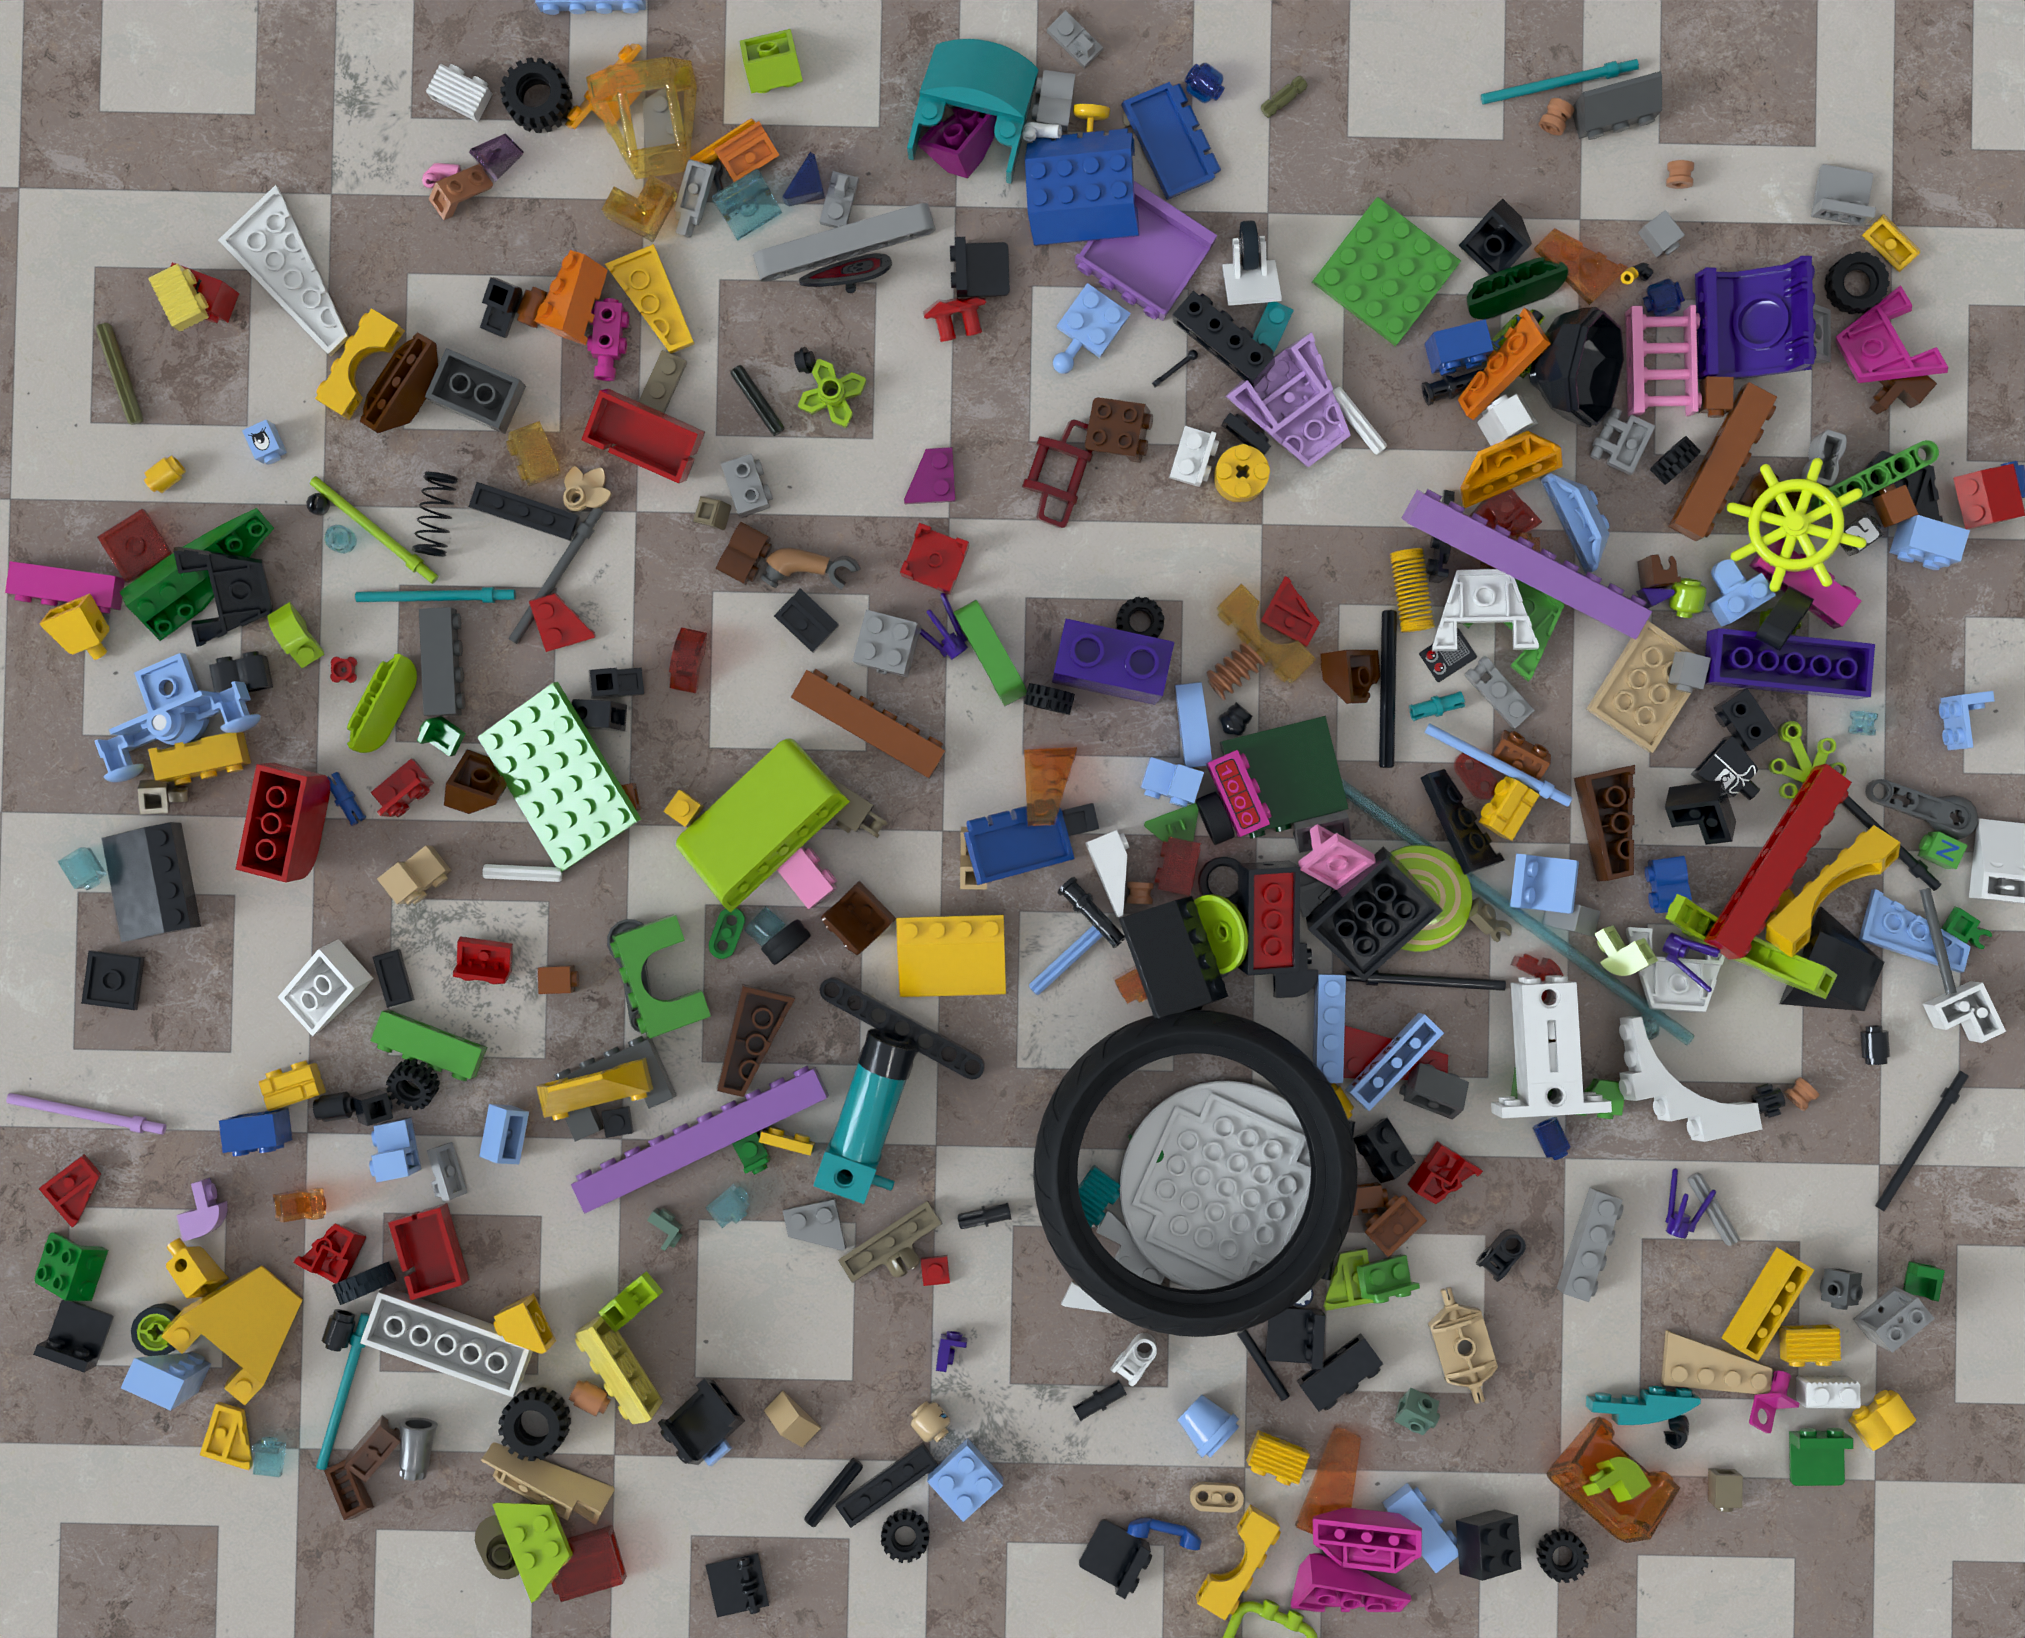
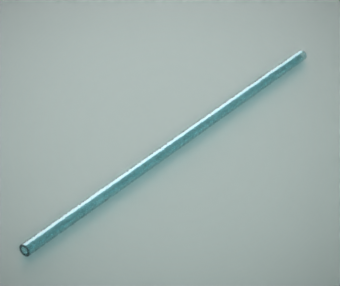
M1341 778L1346 798L1410 845H1427L1437 848ZM1473 873L1466 874L1471 889L1683 1044L1687 1046L1693 1040L1694 1034L1661 1010L1650 1009L1647 1000L1521 908L1510 907V900Z

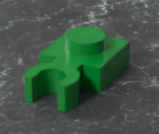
M1956 906L1941 927V929L1967 944L1969 941L1972 946L1979 949L1985 948L1979 942L1981 935L1992 937V933L1989 930L1978 927L1981 921Z

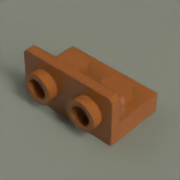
M1504 730L1501 734V740L1491 754L1495 758L1538 780L1542 778L1551 764V754L1544 746L1540 744L1533 745L1525 741V738L1515 731L1510 733Z

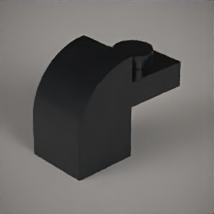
M490 277L482 303L486 304L487 308L480 328L507 338L523 298L522 288L496 277Z
M616 667L588 671L591 699H611L644 695L642 667L617 669Z
M1300 943L1299 972L1273 974L1274 997H1299L1309 992L1315 985L1318 978V970L1308 969V964H1312V950L1307 948V943Z

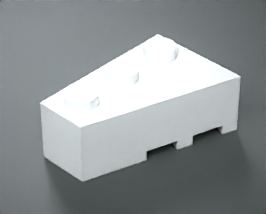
M1505 394L1492 402L1482 412L1483 417L1477 422L1491 446L1523 433L1538 424L1525 399L1518 394L1510 398Z

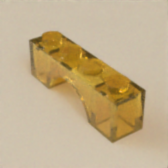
M1241 583L1216 608L1219 611L1218 617L1227 626L1232 624L1238 630L1236 635L1247 645L1251 643L1257 649L1256 653L1265 664L1269 661L1276 668L1273 672L1282 682L1288 681L1290 684L1293 683L1316 658L1298 640L1289 644H1277L1266 639L1259 631L1256 623V612L1260 602Z

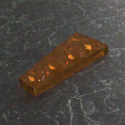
M1337 1426L1334 1427L1295 1523L1296 1528L1313 1534L1314 1516L1345 1507H1352L1361 1443L1359 1435Z

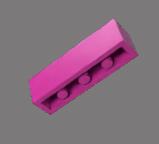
M1782 538L1767 547L1773 553L1780 556L1785 539ZM1793 550L1790 559H1802L1807 556L1802 553L1799 555ZM1757 554L1749 566L1759 574L1762 573L1771 582L1775 567L1766 563ZM1813 568L1800 572L1786 571L1780 590L1786 592L1789 586L1813 598L1814 601L1809 611L1833 629L1843 627L1861 603V600L1856 597V592L1850 587L1841 586L1834 581L1835 577L1830 572L1828 573L1832 578V584L1829 587H1824Z
M10 561L5 593L15 595L14 600L31 603L32 598L41 599V604L58 606V602L68 603L90 593L101 613L110 614L111 609L121 610L122 596L119 591L124 589L125 579L112 575Z

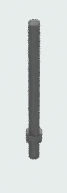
M599 507L593 508L584 523L581 522L576 529L577 534L535 598L549 595L586 538L590 539L595 531L593 527L604 511ZM530 606L508 638L516 644L519 643L534 620Z

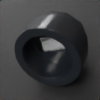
M320 493L312 494L306 501L308 510L315 515H324L330 508L329 500ZM318 497L317 507H316L317 510H313V509H314L315 498Z

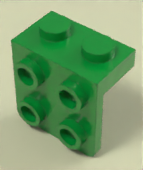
M52 1232L45 1243L44 1251L36 1270L35 1283L65 1301H92L109 1250L99 1246H80L59 1233Z
M1801 1428L1800 1431H1789L1790 1482L1795 1486L1843 1485L1845 1482L1844 1449H1854L1853 1438L1840 1428H1827V1431Z

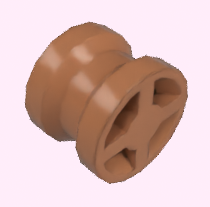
M1675 160L1667 163V170L1670 172L1669 177L1666 179L1667 187L1684 189L1693 186L1691 172L1694 170V162Z
M1127 882V888L1130 891L1126 903L1153 904V898L1150 894L1154 883Z
M1801 1077L1795 1081L1793 1088H1788L1784 1092L1786 1097L1803 1111L1808 1108V1103L1811 1100H1816L1820 1096Z

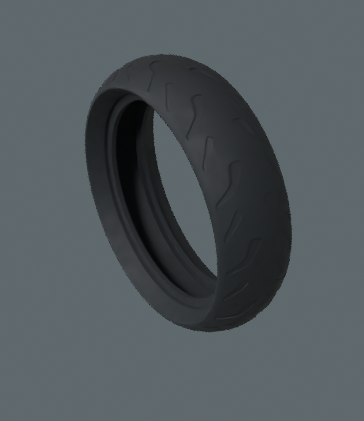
M1188 1010L1160 1017V1019L1154 1018L1153 1015L1121 1027L1093 1045L1066 1073L1049 1101L1037 1135L1033 1169L1035 1200L1047 1240L1057 1259L1078 1286L1099 1305L1128 1322L1159 1333L1188 1337L1218 1336L1246 1330L1281 1314L1309 1292L1328 1270L1346 1237L1355 1207L1358 1175L1356 1148L1349 1121L1338 1096L1321 1070L1304 1052L1270 1028L1243 1017L1210 1010ZM1191 1053L1215 1055L1236 1061L1249 1067L1269 1081L1284 1096L1295 1112L1306 1137L1311 1165L1309 1195L1303 1216L1291 1239L1281 1252L1263 1268L1243 1280L1226 1286L1203 1290H1184L1153 1283L1136 1275L1114 1259L1099 1242L1087 1222L1081 1204L1077 1178L1078 1158L1085 1130L1096 1108L1108 1092L1126 1076L1148 1063L1174 1055Z

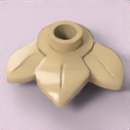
M576 466L570 469L564 480L566 491L563 495L564 505L570 511L579 512L586 507L597 508L609 500L611 492L603 488L606 481L604 469H593L585 474ZM581 496V498L579 499V501H577L576 503H574L575 499H576L577 497Z

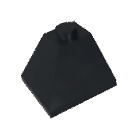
M1502 199L1484 216L1459 246L1489 275L1510 268L1532 245L1522 216Z

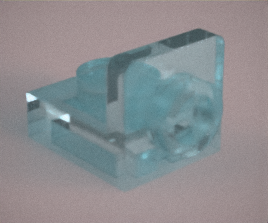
M263 1437L253 1444L251 1450L255 1452L253 1474L280 1477L283 1474L286 1443L277 1442L278 1439L274 1437Z

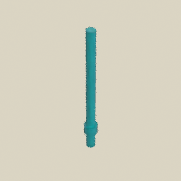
M1637 59L1620 63L1612 61L1604 63L1603 67L1481 94V102L1484 105L1606 77V79L1616 78L1621 73L1638 70L1639 63Z
M482 587V590L368 591L355 593L356 602L482 600L483 603H495V600L516 599L515 589H495L494 587Z
M361 1313L356 1332L352 1333L349 1344L352 1346L316 1468L320 1470L327 1469L361 1350L366 1346L360 1342L370 1316L368 1313Z

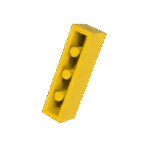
M1776 1247L1721 1338L1742 1353L1759 1361L1814 1269Z

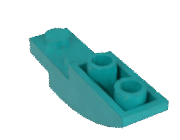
M1649 1386V1390L1640 1389V1400H1638V1396L1623 1394L1622 1398H1611V1394L1601 1392L1595 1393V1396H1586V1407L1591 1412L1612 1414V1420L1618 1425H1644L1665 1421L1684 1414L1701 1404V1398L1692 1393L1691 1389L1676 1388L1675 1392L1666 1391V1388L1661 1386Z

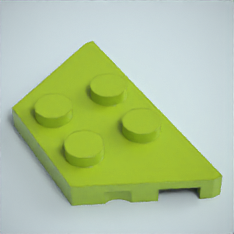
M504 1502L492 1504L531 1603L539 1600L549 1583L553 1582L559 1574V1570L573 1556L553 1504Z

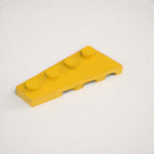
M654 244L605 263L608 270L670 354L695 344Z

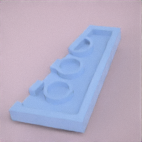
M1871 890L1858 940L1938 966L1927 920L1920 915L1916 916L1904 908L1905 906L1897 901H1892L1885 897L1884 893L1879 890ZM1941 929L1951 970L1958 973L1964 972L1971 946Z

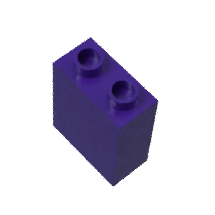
M1065 618L1052 683L1155 705L1164 694L1174 642Z

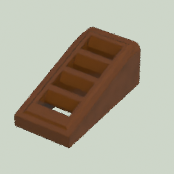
M345 1459L324 1470L343 1520H351L373 1509L374 1505L361 1479L344 1467ZM346 1470L347 1475L339 1479L336 1478V1474ZM350 1480L351 1485L342 1489L341 1484ZM354 1490L355 1495L347 1499L346 1494ZM358 1501L359 1506L352 1508L351 1504Z

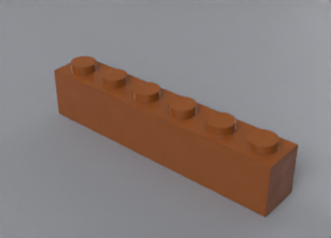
M1750 382L1740 388L1733 402V409L1727 413L1670 521L1669 528L1694 541L1704 537L1707 538L1715 525L1712 521L1716 513L1720 514L1727 503V500L1724 498L1728 490L1732 491L1739 480L1737 473L1740 467H1745L1751 458L1752 453L1749 450L1752 444H1757L1764 433V430L1761 429L1765 420L1768 421L1776 410L1774 403L1777 396Z
M814 669L813 673L808 670L805 671L791 695L792 699L925 777L931 778L946 752L941 748L943 746L942 742L931 736L926 740L918 735L921 730L909 723L902 726L896 722L897 716L885 709L882 713L872 708L875 703L863 696H860L858 700L849 695L852 690L839 682L836 686L827 682L829 676L819 670Z

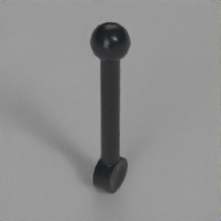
M1190 350L1187 357L1152 383L1153 386L1156 388L1190 360L1197 359V351Z

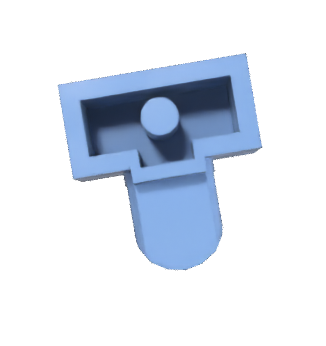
M1733 560L1718 562L1711 570V576L1719 587L1721 596L1710 602L1708 606L1721 627L1731 624L1776 596L1769 589V583L1762 573L1746 580Z

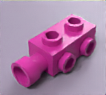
M604 298L603 301H595V309L591 310V313L595 316L593 323H590V325H593V334L588 336L587 349L591 351L594 359H598L597 366L594 367V378L601 381H614L616 369L613 368L614 360L620 361L621 354H626L627 338L622 337L623 328H628L629 312H625V308L622 303H619V300ZM605 312L612 313L609 319L603 318ZM603 338L610 339L607 345L601 344Z

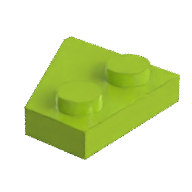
M1366 1248L1339 1252L1324 1302L1325 1311L1373 1303V1300L1364 1299L1361 1296L1356 1267L1369 1263Z

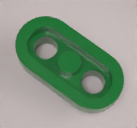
M725 908L718 916L709 941V951L718 959L728 958L736 950L746 922L745 915L740 909L735 908L732 912H729ZM734 915L737 918L735 925L728 923L729 916ZM721 940L727 942L728 947L726 950L719 948L718 944Z

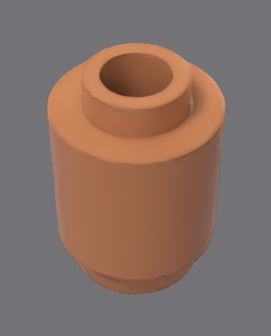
M580 1380L569 1397V1400L574 1402V1406L595 1417L599 1412L604 1414L611 1399L607 1398L608 1393L606 1390L588 1381L584 1383Z

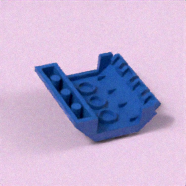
M1128 128L1109 130V135H1105L1104 131L1085 132L1082 138L1078 137V133L1061 135V138H1056L1055 141L1052 138L1036 137L1033 143H1027L1025 155L1027 209L1034 246L1139 236L1132 157L1135 156L1133 133H1128Z

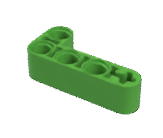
M974 600L954 611V616L990 678L1003 705L1007 706L1024 697L1027 692L1025 685L978 601Z

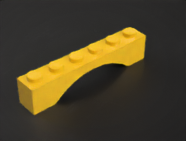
M1875 825L1867 832H1861L1849 849L1844 848L1839 853L1835 862L1831 865L1827 864L1814 881H1809L1805 884L1801 893L1796 898L1792 897L1786 902L1783 910L1778 915L1773 914L1768 919L1765 926L1766 940L1792 958L1810 941L1812 919L1823 900L1838 887L1852 880L1883 873L1899 857L1901 842Z

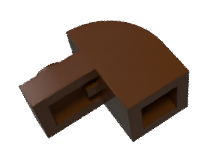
M1928 375L1879 381L1883 387L1873 396L1875 401L1869 408L1876 414L1887 410L1896 398H1899L1905 405L1912 408L1920 404L1937 383Z

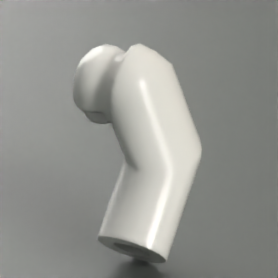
M1028 122L1023 126L1022 137L1029 142L1034 141L1036 137L1061 138L1062 127L1058 124Z

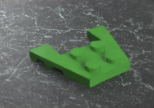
M1515 578L1523 600L1522 603L1532 624V630L1535 638L1538 640L1539 648L1537 650H1524L1511 664V667L1529 682L1534 675L1564 604ZM1503 622L1513 631L1512 622ZM1473 623L1462 624L1469 629Z

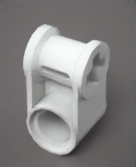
M1148 1333L1138 1334L1125 1351L1118 1356L1110 1369L1113 1373L1118 1372L1129 1381L1128 1384L1132 1387L1139 1381L1157 1354L1156 1342L1153 1336ZM1146 1342L1152 1348L1147 1353H1141L1137 1349L1138 1345Z

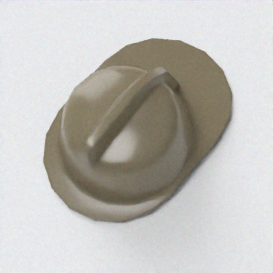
M497 1515L485 1518L478 1525L474 1539L477 1551L484 1565L493 1576L499 1579L517 1577L519 1571Z

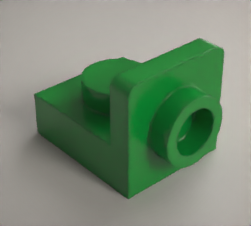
M758 1132L732 1143L744 1166L743 1171L745 1174L752 1171L753 1175L765 1170L768 1168L766 1163L771 1160L764 1143L759 1142L760 1136Z

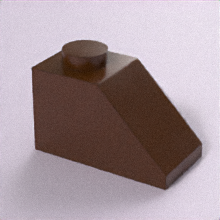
M1341 650L1321 653L1323 681L1346 704L1367 703L1371 696L1369 690L1372 684H1377L1380 678L1378 650Z
M468 749L465 751L446 782L444 806L471 814L498 803L507 787V783L503 776L500 777L490 757Z

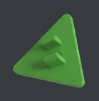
M1193 803L1185 808L1177 809L1144 823L1145 828L1186 861L1190 860L1199 811L1197 804Z

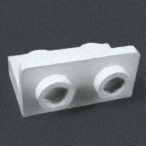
M1185 426L1169 478L1200 487L1202 480L1207 482L1212 467L1207 465L1209 456H1215L1219 441L1215 440L1216 432L1211 431V433Z

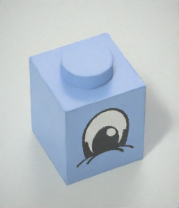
M267 419L242 430L255 460L263 464H273L281 459L280 456L287 453L275 424Z

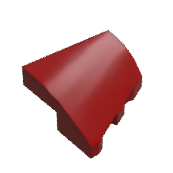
M1437 1141L1407 1185L1416 1194L1437 1204L1445 1199L1450 1192L1457 1191L1463 1187L1461 1182L1473 1174L1478 1177L1483 1170Z
M335 1223L326 1231L324 1237L317 1239L311 1244V1250L303 1257H296L293 1263L336 1284L347 1279L367 1236Z

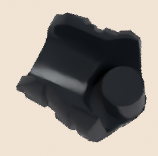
M1236 702L1228 708L1227 712L1219 716V721L1222 724L1224 733L1240 736L1245 732L1246 726L1253 716Z
M1685 1415L1668 1419L1669 1429L1673 1432L1663 1431L1665 1443L1673 1449L1682 1448L1687 1442L1689 1421Z

